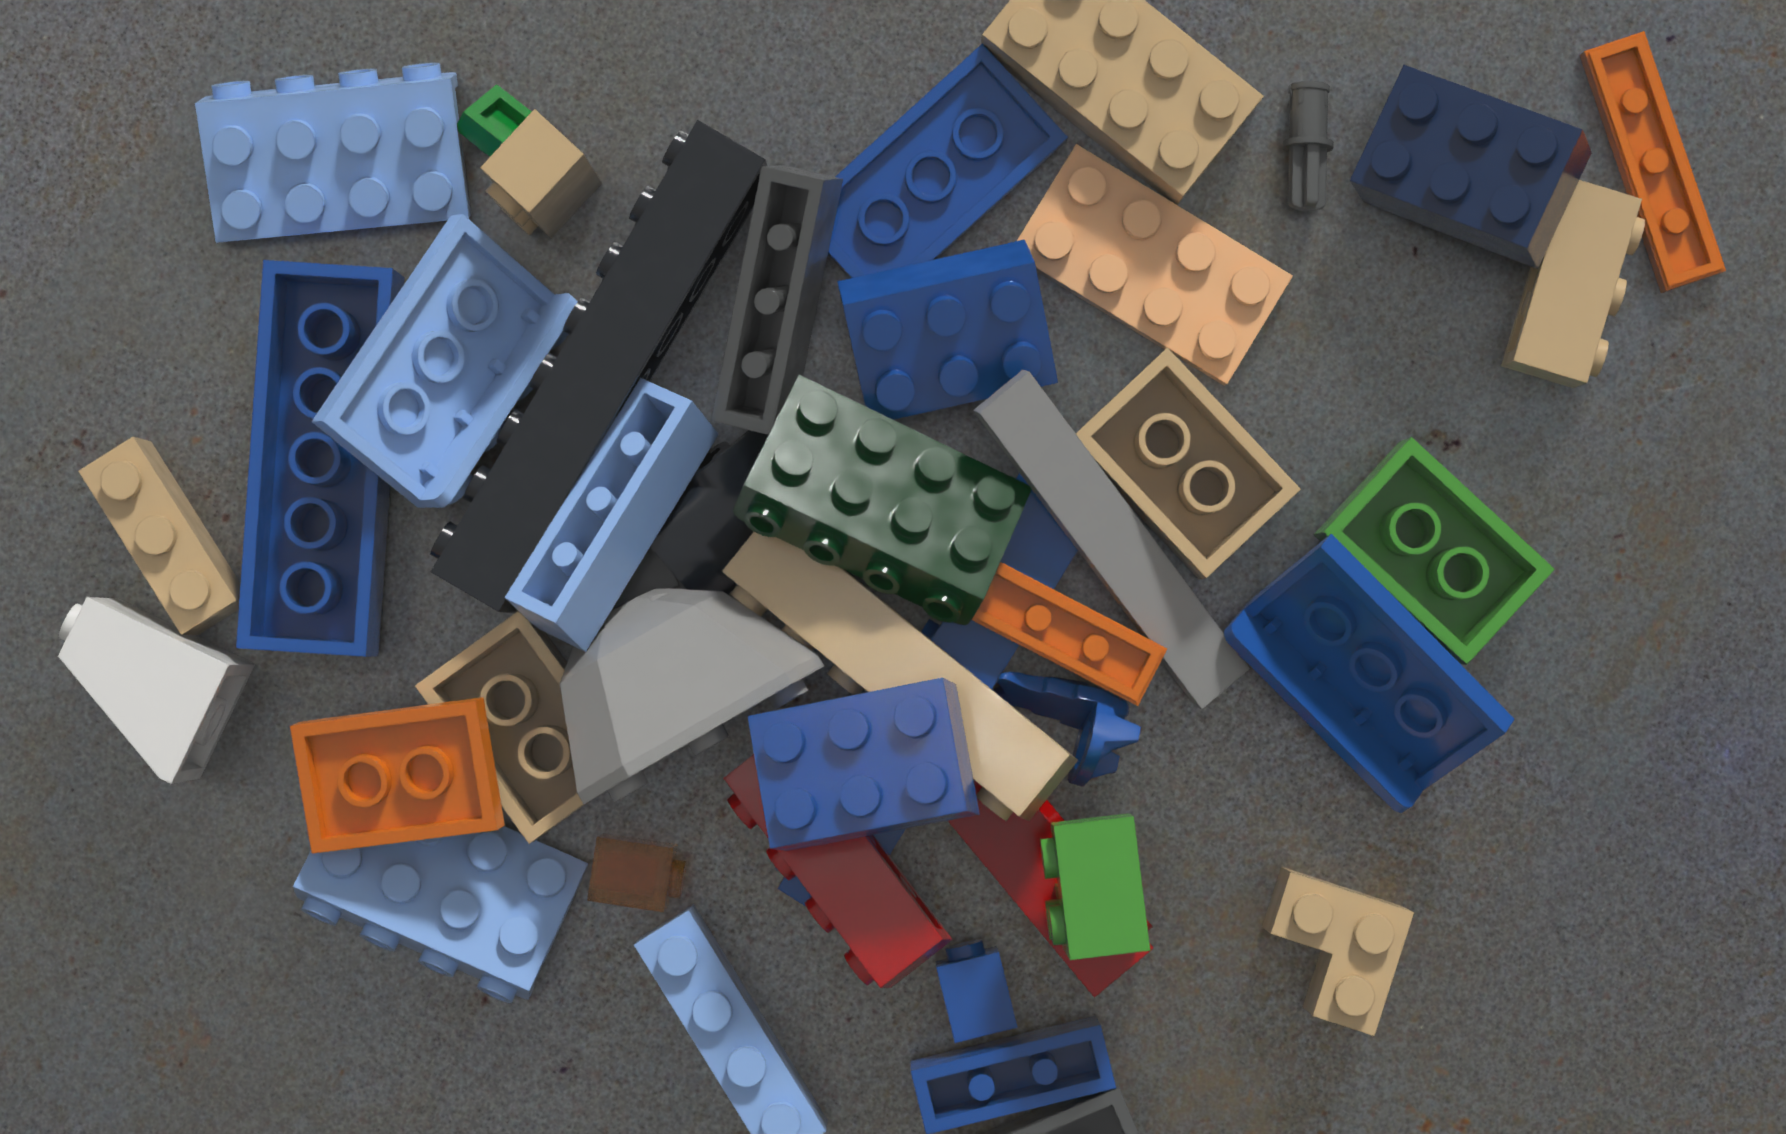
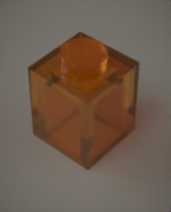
M602 833L596 838L587 901L664 912L668 908L670 897L681 899L687 861L676 859L678 844Z

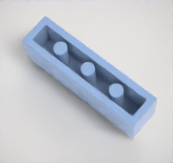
M640 378L505 596V599L536 628L584 652L587 651L719 435L692 400Z
M694 904L640 937L634 944V947L750 1134L825 1133L827 1118Z

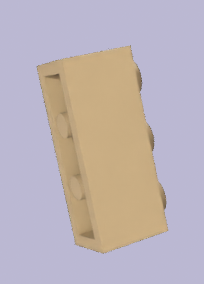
M536 109L527 116L480 167L493 182L485 192L529 236L539 227L547 236L552 238L602 184L585 155Z
M1579 180L1539 268L1530 267L1501 367L1571 388L1586 384L1589 376L1597 377L1605 362L1609 345L1607 340L1601 339L1607 315L1615 316L1626 291L1627 280L1619 278L1626 254L1634 255L1644 231L1645 219L1637 217L1642 198Z
M133 436L78 471L181 635H199L239 610L241 583L151 441Z

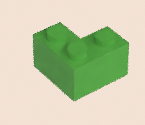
M1126 813L1050 823L1052 838L1040 839L1044 877L1045 879L1057 878L1058 882L1055 884L1057 899L1045 901L1048 933L1053 945H1062L1069 960L1150 951L1134 816Z

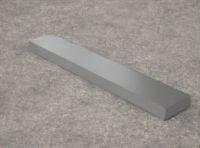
M1020 371L973 410L1139 633L1167 648L1161 662L1194 706L1200 709L1205 708L1250 669L1238 653L1227 643L1222 630L1030 371Z

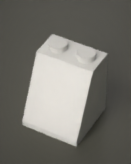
M86 597L83 605L75 604L67 614L59 632V638L65 642L58 657L160 779L170 784L200 779L255 664L196 635H181L175 625L121 599Z

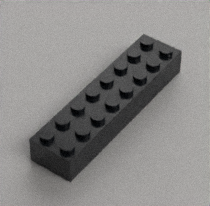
M699 120L696 121L690 133L681 129L670 143L662 160V163L668 166L665 176L657 189L648 185L640 194L629 216V219L635 222L624 245L614 241L605 253L596 271V275L602 278L600 286L591 301L581 297L572 309L563 327V331L570 334L561 352L558 357L548 353L540 363L530 382V387L537 391L524 413L515 409L509 416L496 441L504 447L491 469L482 465L476 472L463 496V499L471 503L458 525L451 521L446 524L431 549L430 555L438 559L430 571L431 573L497 612L514 613L516 611V608L505 599L506 594L640 378L649 382L653 379L754 207L761 167L767 166L766 159Z

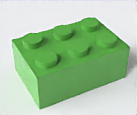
M1412 437L1398 442L1313 534L1320 541H1323L1332 534L1463 665H1467L1555 570Z

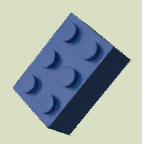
M1025 239L837 281L864 405L890 419H899L988 399L1022 370L1030 371L1041 387L1058 383L1036 265Z
M943 677L748 716L770 849L791 851L980 815L957 686Z

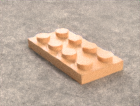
M1078 144L1074 146L1017 240L1025 239L1038 273L1164 350L1168 347L1176 357L1224 386L1228 384L1293 277L1290 273Z

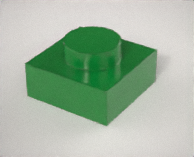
M496 84L463 111L457 123L458 132L490 157L532 111Z

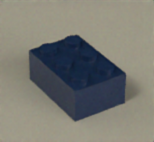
M1403 65L1350 178V182L1364 203L1538 269L1592 152L1583 129Z

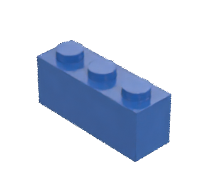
M1096 1015L910 1061L911 1075L926 1134L945 1131L1116 1088L1101 1024Z

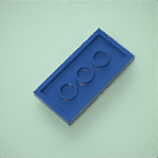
M982 43L835 176L842 178L843 183L828 255L849 278L938 259L1067 141L1068 136Z

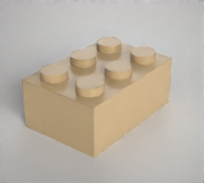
M1168 347L1076 433L1127 504L1199 580L1205 579L1212 574L1301 490Z
M517 611L416 684L415 687L427 704L484 697L501 805L530 844L586 804H583L577 794L560 689V681L567 662L548 635L536 628Z

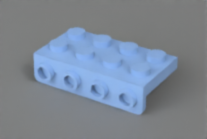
M422 63L402 67L403 77L378 79L377 69H359L338 73L339 83L315 85L313 75H296L275 79L276 89L251 91L250 81H233L211 85L213 95L206 96L197 101L195 108L216 243L447 221L450 216L463 214L469 219L471 208L461 134L457 128L459 121L455 88L458 86L457 74L455 72L441 73L440 63Z
M452 215L312 420V423L416 507L443 508L451 505L465 494L473 478L471 471L482 454L497 444L496 441L499 433L506 423L505 419L516 402L526 397L533 390L530 387V382L540 363L550 350L559 346L569 335L563 331V327L578 301L569 293H552L465 215Z
M503 826L496 831L313 854L310 851L293 885L296 897L304 901L301 910L309 916L336 926L339 918H342L362 927L360 937L366 941L393 952L397 945L401 944L421 953L418 962L428 969L448 977H453L456 970L462 971L480 979L477 988L483 993L500 1001L512 1003L515 995L529 1000L534 989V983L588 869V863L537 840L529 844L521 833Z

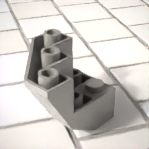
M655 588L630 600L609 613L586 652L573 646L560 681L577 794L583 804H586L608 792L615 803L649 783L642 771L688 745L696 756L729 737L723 725L768 699L776 710L809 691L803 679L825 665L818 654L723 591Z

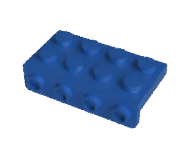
M1332 534L1327 536L1250 599L1224 631L1227 643L1282 697L1285 703L1298 713L1379 797L1398 813H1403L1412 807L1423 790L1504 735L1515 720Z

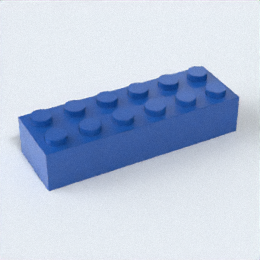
M263 260L236 648L362 657L379 656L390 485L313 424L312 420L403 287L405 277L393 268Z

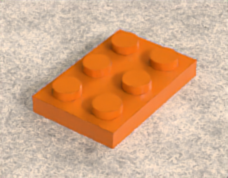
M484 697L302 721L290 725L312 854L496 831L505 826Z

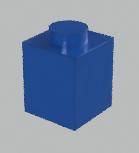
M977 939L945 948L947 958L935 961L954 1042L958 1043L1018 1028L997 946L985 949L983 940Z

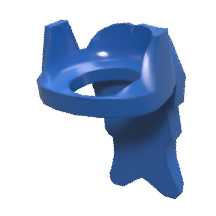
M1005 672L999 675L997 683L1000 686L993 689L1011 706L1031 710L1034 714L1060 720L1061 724L1079 729L1073 751V756L1078 761L1069 771L1068 782L1070 784L1083 787L1091 778L1116 773L1120 756L1112 751L1139 741L1141 726L1125 720V717L1129 715V704L1127 701L1107 690L1089 686L1087 682L1051 676L1042 677L1018 672Z

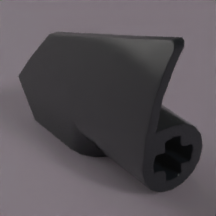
M748 430L731 445L728 442H722L711 448L650 546L686 589L723 591L728 595L736 583L722 571L754 531L744 521L734 515L733 509L768 437L767 434Z

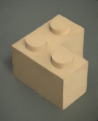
M1281 867L1262 927L1270 934L1321 950L1303 1008L1314 1017L1375 1036L1414 912L1403 906Z

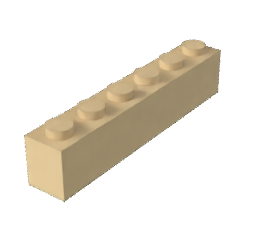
M756 532L752 533L722 572L738 584L730 593L735 599L759 616H762L767 609L785 623V626L781 629L783 632L813 652L817 649L834 663L827 674L852 695L861 694L864 689L867 692L942 677L955 683L973 779L983 786L976 796L1003 820L1007 821L1014 812L1019 817L1030 821L1077 763L1078 759L846 570L835 565L820 564L812 560L804 550L777 537H766Z

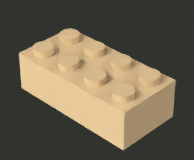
M1010 0L982 34L981 44L983 43L1009 73L1163 197L1176 205L1189 192L1264 97L1145 0Z

